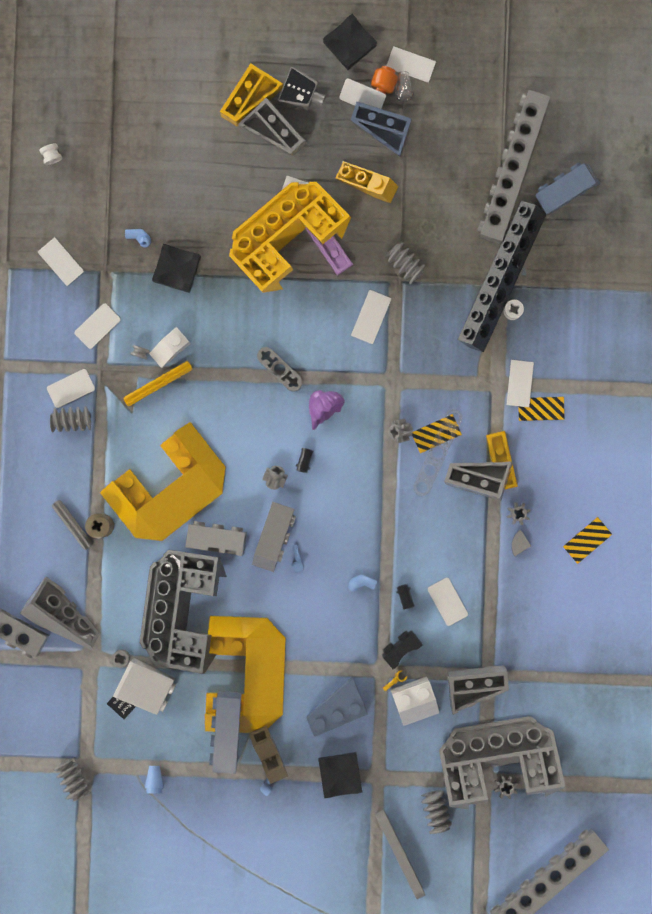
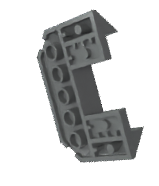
M168 550L149 569L139 643L148 652L149 659L153 665L205 674L217 654L209 653L212 635L186 631L191 593L217 596L219 577H227L220 557Z

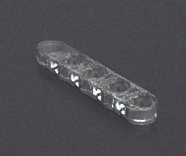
M452 409L445 414L413 485V490L418 496L427 495L433 486L462 422V414L458 410ZM450 413L458 414L459 420L457 423L449 422L448 415ZM443 430H448L451 433V438L448 441H443L440 437V433ZM439 447L443 450L441 458H435L432 455L434 448ZM427 465H433L435 468V473L432 476H428L424 472ZM419 482L426 483V492L419 493L416 486Z

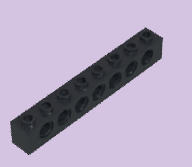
M521 201L459 335L458 340L469 348L484 352L547 215L535 204Z

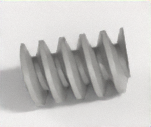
M402 242L396 244L384 258L390 256L388 262L392 263L395 261L393 267L395 269L401 267L399 274L406 272L404 279L411 278L409 282L411 285L423 274L425 264L418 266L420 259L413 261L412 259L415 254L407 255L409 248L402 250L404 245Z
M87 406L84 407L83 412H81L79 407H77L76 412H73L72 408L69 407L68 413L65 412L64 408H61L60 413L54 408L53 413L50 415L51 432H54L56 428L58 432H62L63 427L68 432L71 426L74 431H77L78 427H80L81 431H85L86 426L91 430V415Z
M74 757L59 764L53 770L61 772L57 778H64L60 785H67L63 790V793L70 792L66 799L76 801L89 795L91 792L89 790L84 791L88 785L86 783L81 784L85 778L83 776L78 777L82 771L81 769L75 770L78 762H72L75 759Z
M441 790L421 795L426 797V799L421 801L422 804H428L423 810L430 812L425 818L432 819L427 825L434 827V829L429 831L430 834L445 832L452 825V822L448 820L450 814L445 813L448 807L443 805L446 803V799L441 798L444 795V791Z

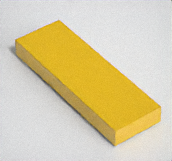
M505 431L486 435L491 461L493 463L511 462L512 459ZM513 464L505 490L518 487Z

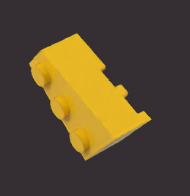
M250 63L220 110L221 117L238 127L239 123L265 98L271 100L280 93L283 83Z

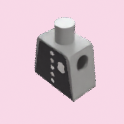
M291 67L278 98V105L308 111L311 103L322 106L326 95L316 92L318 88L317 81Z

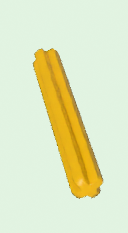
M185 361L123 398L127 406L133 405L192 370L191 364Z

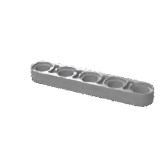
M382 810L376 813V818L416 899L426 896L385 811Z

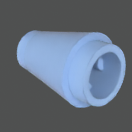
M149 766L145 783L146 793H162L164 787L160 766Z

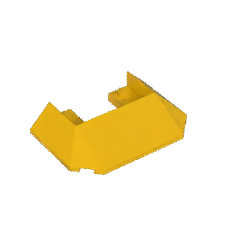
M293 182L233 231V244L229 256L262 293L282 290L283 288L279 281L287 276L293 268L278 252L305 228L322 244L335 234L342 239L351 217L317 182H309V184Z
M191 422L175 431L170 438L160 445L183 475L154 498L131 469L115 481H112L100 492L135 538L163 541L223 494L226 467Z
M210 616L208 634L212 636L209 653L246 656L244 694H241L239 733H251L265 726L269 728L283 715L286 637L268 618ZM206 693L205 731L215 732V728H211L212 716H216V709H213V697L217 698L218 693Z

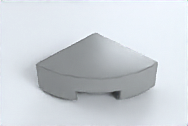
M521 530L515 534L512 540V553L514 556L531 547Z

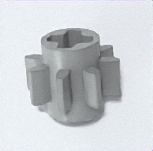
M405 419L392 421L393 425L389 429L391 438L396 439L397 443L410 441L409 437L413 433L412 425L406 423Z
M272 466L271 469L267 467L263 480L266 481L268 488L276 490L279 487H284L288 475L284 474L285 471L282 467Z
M514 502V508H507L511 512L506 517L513 519V525L516 521L523 525L522 520L530 519L527 517V513L530 510L524 509L525 503L518 507V504ZM521 509L523 516L516 519L514 511Z
M501 775L500 781H494L498 785L494 791L501 792L499 795L501 799L504 795L511 799L510 795L512 793L517 794L514 787L518 783L511 782V775L508 779ZM504 783L508 784V791L501 789L504 787Z

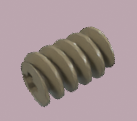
M94 514L87 519L85 529L88 535L93 538L108 537L114 530V522L106 514ZM99 523H102V524H103V525L100 527L101 529H97V527H96V526L99 525Z

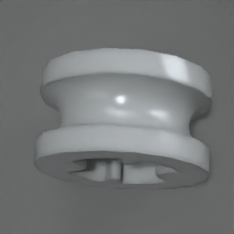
M133 345L134 351L130 354L147 360L146 354L150 350Z
M118 650L112 656V663L116 667H125L130 662V654L126 650ZM119 653L121 656L125 655L126 659H124L125 663L123 664L121 661L117 662L116 658H118L117 654Z

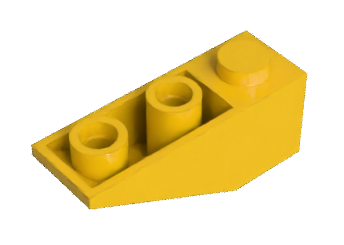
M344 161L335 177L349 186L388 203H391L399 187L389 177Z

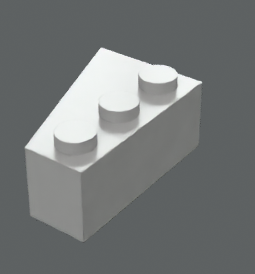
M272 502L252 565L274 572L277 561L281 562L284 551L281 550L283 544L287 545L290 533H287L289 526L293 527L296 516L293 515V508Z

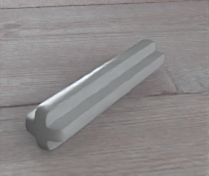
M56 501L52 508L84 550L90 548L93 545L91 540L62 501Z

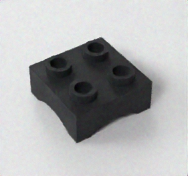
M353 14L348 16L336 29L323 38V43L347 70L351 69L377 46V41L362 27Z
M163 244L152 281L190 293L201 258L200 254Z
M407 630L398 636V642L394 645L390 643L383 649L384 653L382 656L393 670L399 665L400 660L405 654L423 646L412 630L409 633Z
M356 752L318 758L324 799L340 795L363 793Z

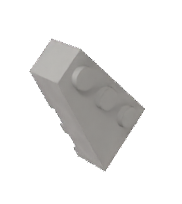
M267 98L239 123L243 128L293 156L307 144L304 138Z
M512 461L450 463L444 482L446 485L501 501L511 471Z
M194 521L193 525H188L185 547L243 556L247 532H243V528L232 527L231 530L224 529V525L219 524L206 527L204 522Z
M505 666L447 671L450 707L453 715L462 709L472 707L480 701L488 700L509 690L508 673Z

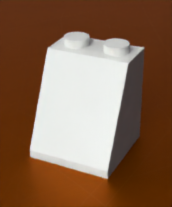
M134 658L129 662L113 697L157 715L159 711H164L168 703L165 699L168 693L172 695L177 684L174 683V677Z
M427 677L390 689L403 726L439 714L436 698Z

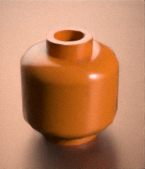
M387 66L377 68L371 80L372 88L384 94L393 93L398 81V76L395 74L396 71Z

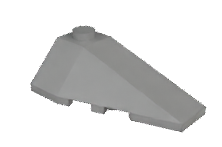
M45 577L27 600L20 614L34 624L91 650L100 633L86 617L77 611L76 604L74 602L71 603L64 595L66 592L55 582Z

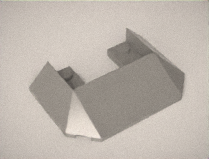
M531 716L456 728L450 734L445 744L439 749L449 807L469 809L471 804L488 802L482 769L520 763L526 795L545 793L546 797L566 787L554 732L548 727L539 724Z

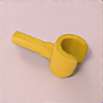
M403 670L395 673V678L383 687L384 691H387L397 682L406 681L408 676H405L402 680L398 677L399 673Z

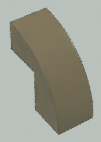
M267 726L249 733L253 747L262 762L270 784L288 777L280 753Z

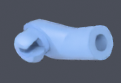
M143 229L125 230L126 239H136L144 248L151 244L150 236Z
M358 575L351 578L348 589L356 592L358 588L366 586L374 590L377 581L365 575Z

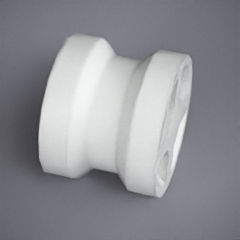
M56 143L46 145L39 150L40 154L44 156L43 161L45 165L55 164L62 160Z
M510 300L503 309L504 316L509 320L518 319L524 312L523 304L518 300Z

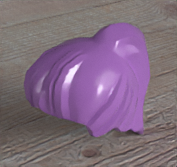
M318 390L310 396L309 413L312 419L313 430H316L319 424L328 420L335 412H341L342 406L345 403L341 394L334 391L323 392Z

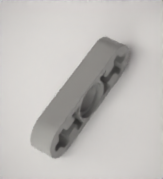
M264 347L258 351L257 357L259 362L289 391L295 392L301 388V377L271 348ZM262 352H270V358L273 361L277 358L278 361L274 362L271 368H269L268 365L271 363L267 359L262 360ZM277 364L285 366V372L282 375L274 372ZM288 371L292 373L289 376L293 380L295 378L298 379L297 387H290V381L287 378L285 381L282 380L288 374Z

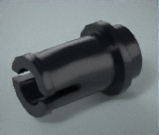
M302 448L299 462L296 464V470L307 473L310 470L309 464L314 451Z
M408 584L398 586V591H396L399 594L403 610L415 606L410 594L411 587H408Z

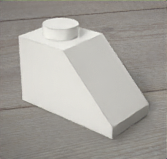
M176 327L149 354L163 368L191 343Z

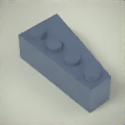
M218 691L217 698L213 697V709H216V716H212L211 728H215V735H211L210 747H214V754L210 753L209 765H213V772L236 774L242 694L240 692Z

